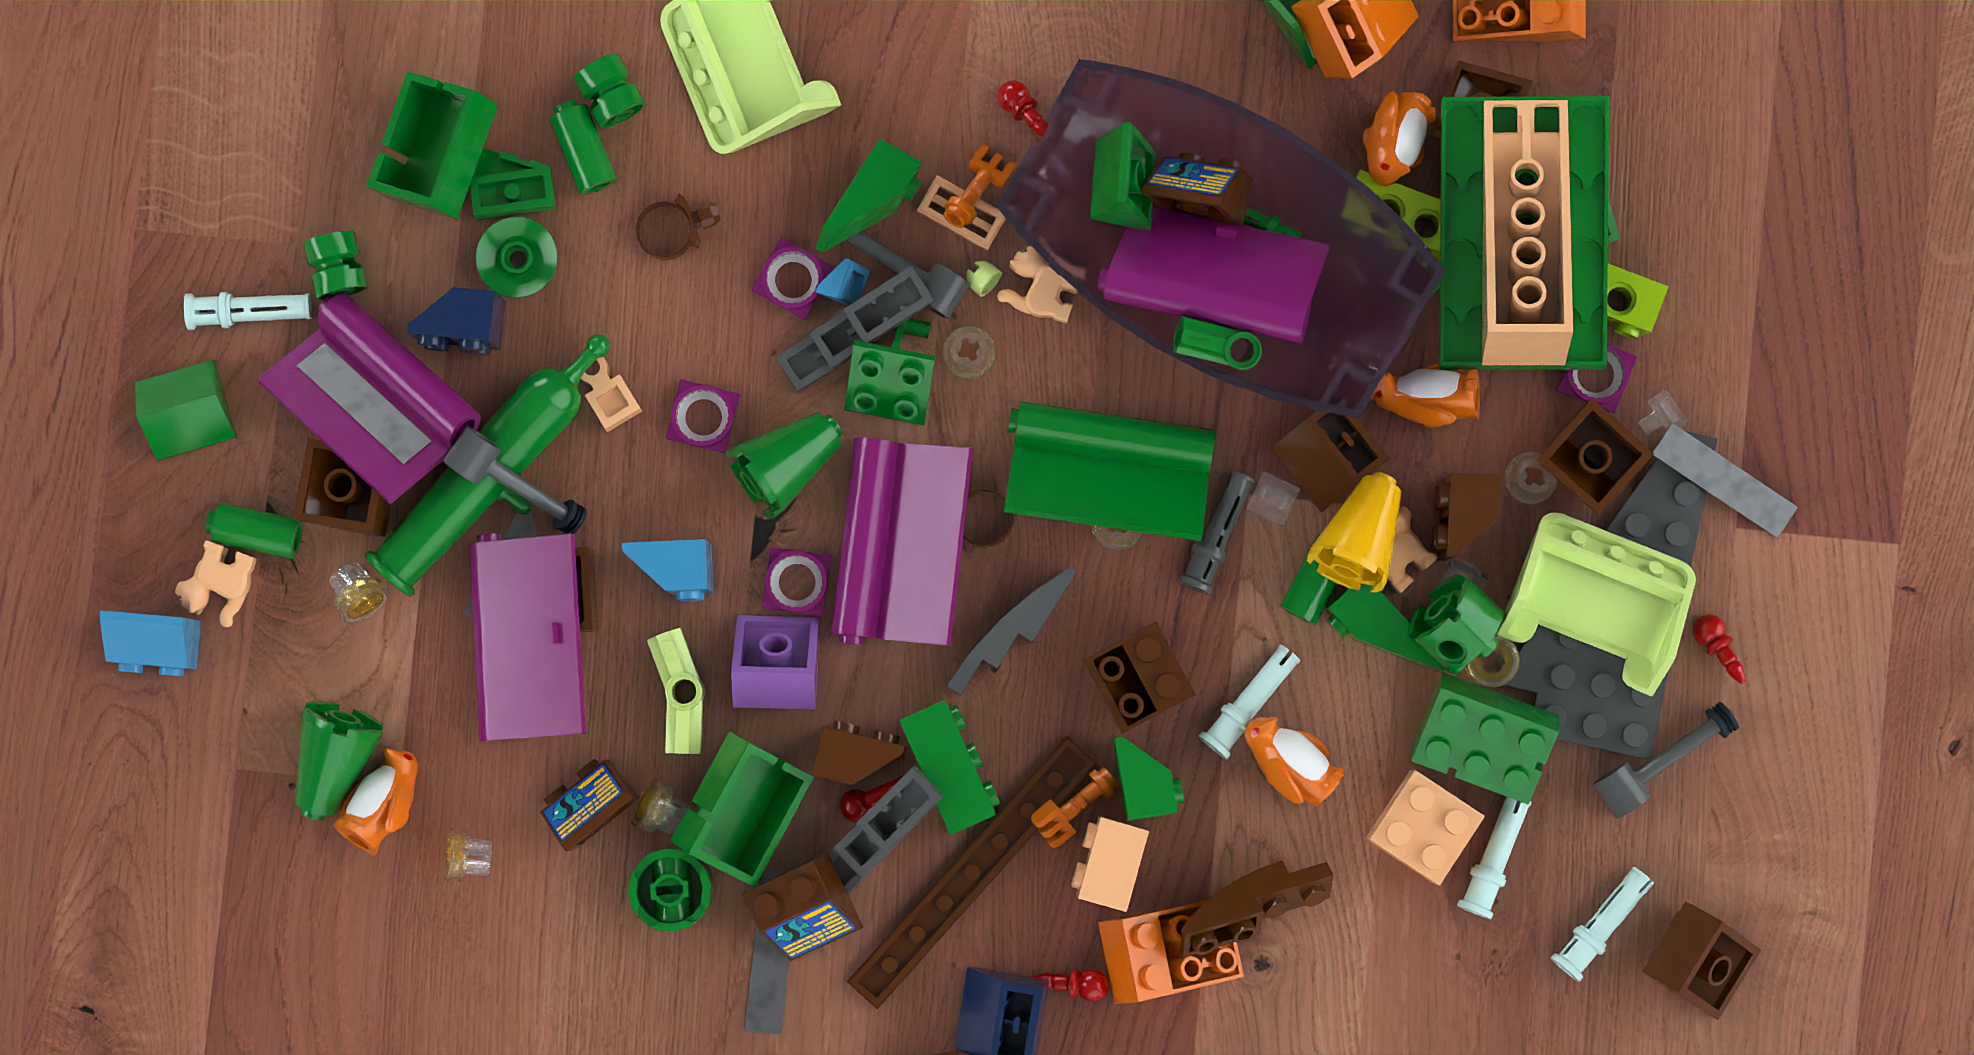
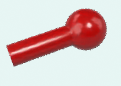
M904 775L867 792L858 789L846 792L841 797L839 803L842 816L848 821L858 822Z

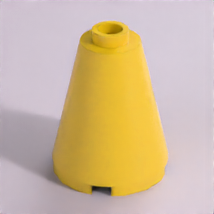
M1381 472L1364 476L1310 548L1307 561L1311 564L1315 559L1319 563L1317 572L1322 576L1358 591L1362 584L1373 585L1370 592L1377 593L1384 590L1388 581L1402 493L1396 485L1397 481L1393 477Z

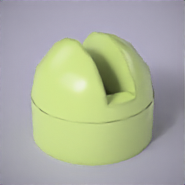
M976 261L974 265L978 269L975 273L968 269L966 280L970 284V288L980 297H983L996 286L1002 276V272L988 261Z

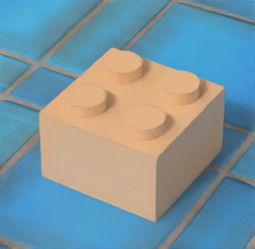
M1410 770L1365 839L1434 885L1440 886L1485 816L1418 771Z
M1100 816L1098 817L1097 824L1089 822L1082 845L1085 848H1089L1085 864L1077 863L1071 884L1073 888L1078 889L1076 895L1078 899L1127 912L1149 831Z

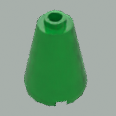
M817 412L737 444L727 450L725 455L735 459L729 465L730 469L753 503L761 499L768 506L762 512L773 519L778 514H781L841 446L839 437L843 435V432L831 415L828 414L824 417L821 413Z
M309 701L306 703L301 716L295 804L301 808L300 813L303 816L322 821L325 819V816L335 815L382 737L383 724L374 717L356 709H353L352 715L339 711L340 704L332 702Z

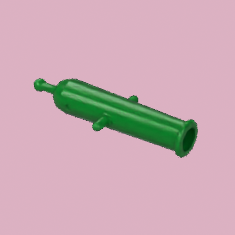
M601 334L591 336L586 343L585 350L567 367L561 370L551 367L540 368L521 382L516 391L508 397L479 431V433L501 449L496 461L520 476L557 436L574 421L582 402L578 384L583 374L594 361L608 354L610 342L606 336ZM448 467L375 552L367 551L365 553V559L395 588L406 596H413L415 594L413 586L496 500L501 501L503 499L513 509L523 515L531 511L532 505L531 502L489 475L483 476L479 483L475 484Z

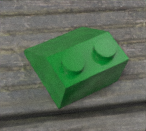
M1112 738L1126 820L1131 821L1178 813L1177 804L1184 803L1180 778L1172 779V773L1168 768L1126 738Z

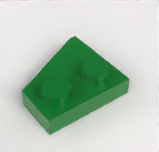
M486 148L482 149L470 183L473 216L476 221L557 210L553 172L549 165L533 160L524 161L519 159L517 155L504 151L499 153Z

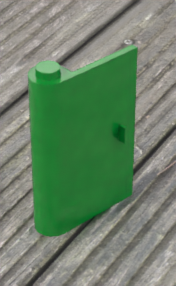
M1024 401L1020 402L1019 409L1011 408L1008 432L1016 433L1004 512L1202 541L1216 429Z

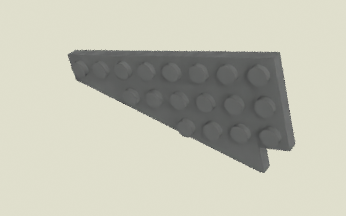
M1687 432L1716 451L1717 438ZM1656 457L1605 531L1679 559L1691 567L1707 491ZM1538 624L1533 637L1523 644L1500 676L1498 685L1534 692L1533 706L1559 715V734L1556 740L1650 760L1669 670L1654 695L1649 696L1633 689L1623 681L1622 674L1626 659Z

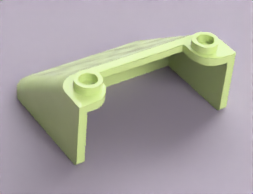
M673 0L664 7L661 13L662 31L706 138L712 149L720 154L733 153L823 116L841 106L837 92L829 82L817 80L804 85L770 3L772 0Z
M1549 513L1541 519L1507 604L1505 610L1506 617L1500 624L1497 635L1514 642H1526L1533 637L1539 624L1626 659L1622 674L1623 681L1633 689L1653 696L1676 658L1696 582L1695 573L1688 564L1679 559L1565 514Z

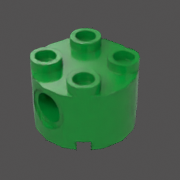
M1457 574L1443 581L1427 595L1433 601L1427 609L1420 604L1409 623V636L1446 670L1455 675L1462 671L1478 655L1481 658H1485L1494 651L1498 644V638L1495 637V634L1506 617V611L1467 577L1465 578L1463 575Z
M670 847L652 852L638 863L629 878L628 897L634 913L648 926L659 931L675 932L694 925L707 914L713 902L715 884L711 870L705 862L689 855L680 848Z

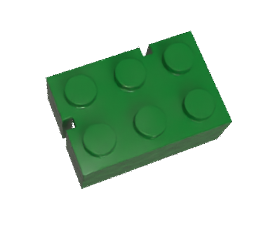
M407 71L381 143L383 146L407 158L406 164L404 165L392 157L378 152L366 187L390 200L458 220L498 104L476 90L448 82L442 83L437 79Z
M1442 672L1412 744L1411 761L1447 774L1449 767L1454 768L1455 778L1529 805L1542 774V764L1546 765L1559 734V715Z
M943 700L899 720L922 773L944 796L936 805L950 835L996 815L993 807L1000 804V801L991 781L982 783L976 768L983 766V763L974 743L966 745L960 730L967 728L957 704L949 707L947 701Z
M729 731L692 799L698 806L695 811L687 808L670 842L689 855L755 887L814 776Z

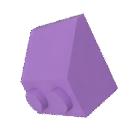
M737 615L731 669L733 708L815 710L818 683L819 617Z

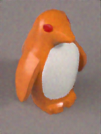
M1394 91L1389 92L1381 102L1375 114L1373 124L1364 131L1363 144L1367 151L1368 169L1373 181L1378 185L1387 187L1395 183L1401 176L1409 173L1410 168L1420 164L1425 156L1423 142L1428 125L1435 121L1436 109L1431 107L1432 101L1423 93L1401 92L1396 94Z
M1433 364L1401 377H1395L1389 370H1384L1381 379L1376 383L1373 391L1374 400L1379 407L1412 422L1421 423L1428 428H1438L1443 425L1452 424L1459 418L1479 420L1480 384L1478 370L1476 369L1469 370L1467 373L1462 369L1439 370V364Z
M1277 717L1252 719L1246 727L1245 739L1270 785L1291 802L1301 804L1305 800L1311 807L1319 805L1334 791L1345 771L1341 767H1335L1328 760L1330 756L1329 750L1321 740L1313 734L1277 726Z
M385 748L383 750L384 764L365 776L361 782L349 790L339 810L340 819L334 822V828L345 839L372 856H375L380 842L386 835L400 829L408 821L409 810L414 796L415 778L418 772V761L411 752Z

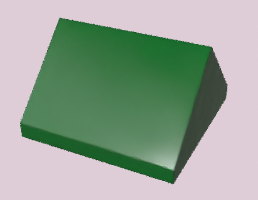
M1131 122L1120 124L1096 140L1090 219L1137 230L1150 231L1153 202L1143 195L1141 191L1143 184L1155 169L1156 151Z
M214 359L135 382L136 418L157 461L237 438Z

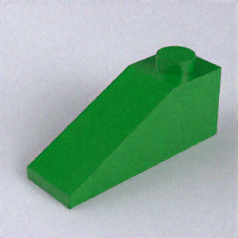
M879 138L821 229L815 249L823 253L896 213L904 199L911 202L923 181L917 177L922 162Z
M1362 584L1359 591L1348 588L1325 609L1331 616L1326 620L1327 623L1341 638L1349 635L1357 642L1436 672L1446 670L1409 636V621L1381 591L1377 593L1370 592L1373 585Z

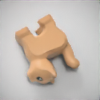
M1030 244L1026 249L1018 251L1009 264V268L1021 277L1033 278V283L1026 296H1021L1010 289H1003L998 292L997 299L999 302H1008L1015 309L1037 318H1053L1055 321L1067 324L1073 304L1062 303L1060 293L1061 291H1067L1076 294L1083 273L1079 271L1069 272L1054 263L1048 262L1043 256L1042 248Z
M1405 506L1399 507L1388 575L1389 585L1398 594L1403 592L1414 581L1411 576L1405 574V567L1408 563L1415 565L1421 572L1438 558L1435 553L1429 552L1423 546L1419 537L1412 531V513Z
M205 540L203 545L205 553L195 569L194 576L186 581H180L176 586L175 593L179 596L181 605L188 609L189 613H195V615L202 613L209 601L210 591H214L226 598L227 604L221 610L219 620L220 624L227 628L232 626L233 617L241 608L250 590L251 573L254 570L257 559L236 552L235 562L227 565L225 564V558L229 549Z

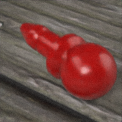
M1015 80L1004 83L999 88L997 94L998 103L1001 108L1012 113V117L1016 121L1024 120L1030 128H1033L1036 135L1051 141L1053 139L1051 128L1048 122L1035 109L1037 101L1030 97L1027 87Z
M1712 614L1703 615L1698 618L1693 626V635L1696 641L1707 647L1706 652L1709 656L1716 654L1722 666L1726 667L1728 675L1740 684L1745 683L1746 677L1740 661H1737V657L1731 647H1728L1733 642L1731 636L1726 635V626L1723 620Z
M1073 969L1071 977L1064 974L1052 975V973L1031 976V978L1049 981L1048 990L1051 988L1057 991L1070 990L1071 998L1076 999L1080 995L1082 999L1088 1002L1102 1000L1109 991L1107 976L1097 969H1089L1082 974L1078 969Z

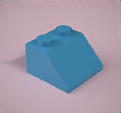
M706 539L622 543V551L665 591L676 595V600H680V602L704 601V593H714L712 544Z
M101 610L100 625L105 661L118 663V671L143 673V665L159 666L158 675L184 677V669L197 670L202 621L183 617Z

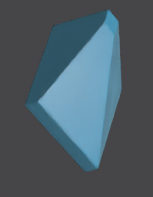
M845 258L817 286L815 292L849 306L861 298L870 272L854 261Z

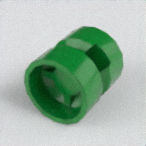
M618 53L609 54L593 61L579 70L573 77L585 100H592L593 103L589 109L600 129H608L630 119L647 105L636 84L627 82L630 73Z
M337 231L304 241L303 248L309 267L315 268L316 271L311 276L317 300H325L328 296H335L341 293L351 296L368 288L364 267L362 264L356 263L355 260L360 255V250L354 231Z

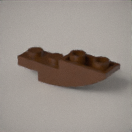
M1279 861L1259 868L1227 885L1208 899L1182 928L1180 945L1182 957L1194 954L1204 955L1212 952L1217 947L1233 942H1247L1260 934L1262 918H1276L1283 915L1286 911L1305 905L1315 906L1330 898L1333 873L1328 863L1325 862L1288 873L1283 861Z

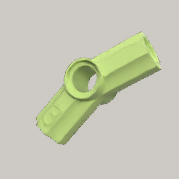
M677 628L647 640L663 682L667 699L665 753L701 754L705 686L699 678L682 629ZM690 680L696 687V696L691 702L682 704L675 697V688L679 682Z

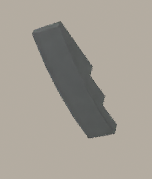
M910 266L844 308L842 313L810 332L808 337L778 355L776 359L799 393L850 360L854 340L874 344L934 302V299L913 266Z
M1068 568L1034 590L1002 617L970 652L947 684V687L962 695L982 661L997 669L1018 635L1033 643L1076 575V571Z
M913 766L857 822V825L829 854L848 895L904 840L944 797L916 766Z

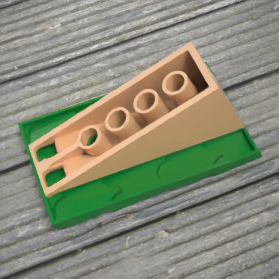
M1610 96L1442 97L1439 370H1606Z

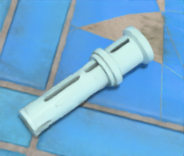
M220 292L219 296L194 297L192 293H188L184 296V318L187 330H195L196 326L221 325L223 329H227L230 326H234L235 322L312 319V300L310 293L303 295H267L234 298L228 292ZM255 307H287V309L254 310ZM235 308H243L244 311H235ZM200 310H215L216 312H200Z
M1281 644L1233 704H1224L1220 709L1222 714L1207 732L1202 731L1198 736L1209 748L1226 760L1231 755L1229 752L1230 748L1245 732L1251 719L1294 667L1301 662L1292 653L1286 662L1280 665L1279 663L1289 652V649Z
M1509 797L1505 798L1480 865L1475 864L1470 870V874L1473 877L1464 899L1458 901V907L1478 916L1492 919L1493 912L1491 907L1499 887L1505 886L1506 876L1503 875V871L1527 810L1531 806V801L1528 805L1520 801L1517 803V800Z
M1632 867L1625 876V879L1616 887L1585 926H1576L1573 930L1574 937L1559 954L1554 953L1550 959L1566 974L1580 982L1583 978L1582 972L1597 954L1602 955L1606 951V940L1636 906L1642 896L1654 885V882L1642 871Z

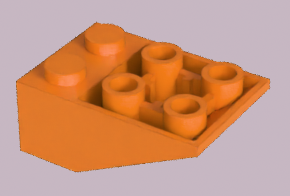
M1300 0L1291 6L1325 78H1354L1383 58L1419 17L1412 0Z
M1453 0L1454 42H1557L1586 39L1585 0Z
M1207 900L1098 922L1114 1004L1141 1002L1244 977L1236 942L1217 947L1212 952L1204 955L1194 954L1184 958L1181 955L1182 928Z

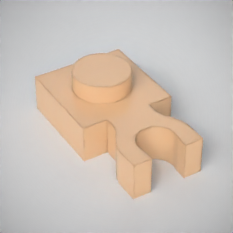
M602 357L596 359L600 365L599 372L595 375H588L585 372L581 380L594 389L585 394V397L605 430L609 432L641 413L642 410L620 374L610 379L609 365L605 358Z

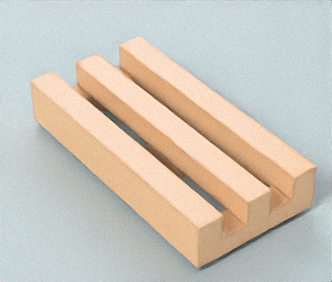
M936 175L917 212L988 252L1000 228L1005 223L1008 214L978 199L973 207L996 219L993 225L978 217L971 223L988 233L986 237L983 238L965 227L958 228L953 226L945 219L944 215L929 208V205L933 202L945 209V203L948 200L936 194L939 188L957 197H961L965 190Z

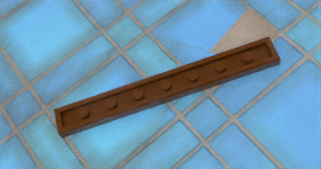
M1066 736L849 978L847 983L878 1009L1036 833L1038 827L1031 821L1032 814L1050 799L1059 807L1095 767L1097 762L1070 737Z

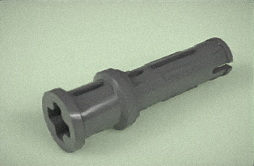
M1232 470L1229 473L1230 476L1214 509L1202 541L1193 543L1191 550L1194 553L1184 575H1179L1177 579L1180 584L1205 595L1212 594L1211 583L1219 565L1225 564L1227 559V553L1224 551L1225 546L1239 518L1250 489L1255 483L1254 479Z

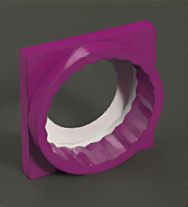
M781 237L771 256L765 262L763 270L751 291L805 321L820 295L815 292L817 286L835 267ZM788 262L803 264L811 274L812 282L809 290L798 298H788L782 295L775 284V276L778 269Z
M1607 343V361H1609L1614 370V379L1608 389L1599 393L1589 392L1579 383L1578 370H1565L1557 391L1583 402L1594 399L1606 411L1614 414L1628 384L1637 356Z
M680 379L665 439L725 454L740 394ZM700 399L713 401L718 405L722 413V421L719 428L710 435H697L686 424L685 415L688 407Z
M770 547L762 608L823 617L832 556ZM793 564L807 566L813 572L816 580L812 594L800 601L787 598L779 587V577L782 571Z

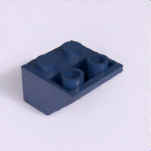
M453 287L411 321L407 326V333L418 340L417 344L423 345L426 350L448 352L449 345L459 346L460 349H465V353L489 355L490 349L501 350L506 301L495 291Z
M968 966L954 1048L969 1055H1037L1049 981Z

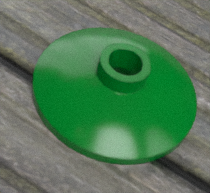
M508 217L495 222L483 233L477 245L476 266L481 279L491 290L504 297L525 298L540 292L551 281L557 268L558 253L554 239L544 226L529 218ZM518 252L524 253L526 256L525 263L520 267L513 266L511 261L513 255Z

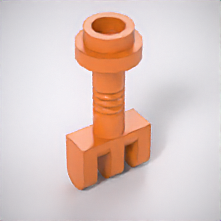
M985 143L980 146L967 167L976 173V176L961 197L951 196L945 203L944 217L955 227L963 228L965 225L971 224L977 215L973 206L988 185L991 183L1002 190L1017 168V164L1010 161L1006 164L1003 171L997 169L1004 158L999 152L995 153L989 163L983 160L990 150V147Z
M1104 767L1098 772L1095 769L1091 771L1088 776L1092 782L1062 807L1058 808L1050 799L1032 814L1031 821L1038 827L1039 832L1046 838V842L1050 847H1059L1076 833L1069 821L1077 816L1082 809L1088 807V804L1094 802L1102 794L1108 800L1115 795L1114 790L1119 785Z

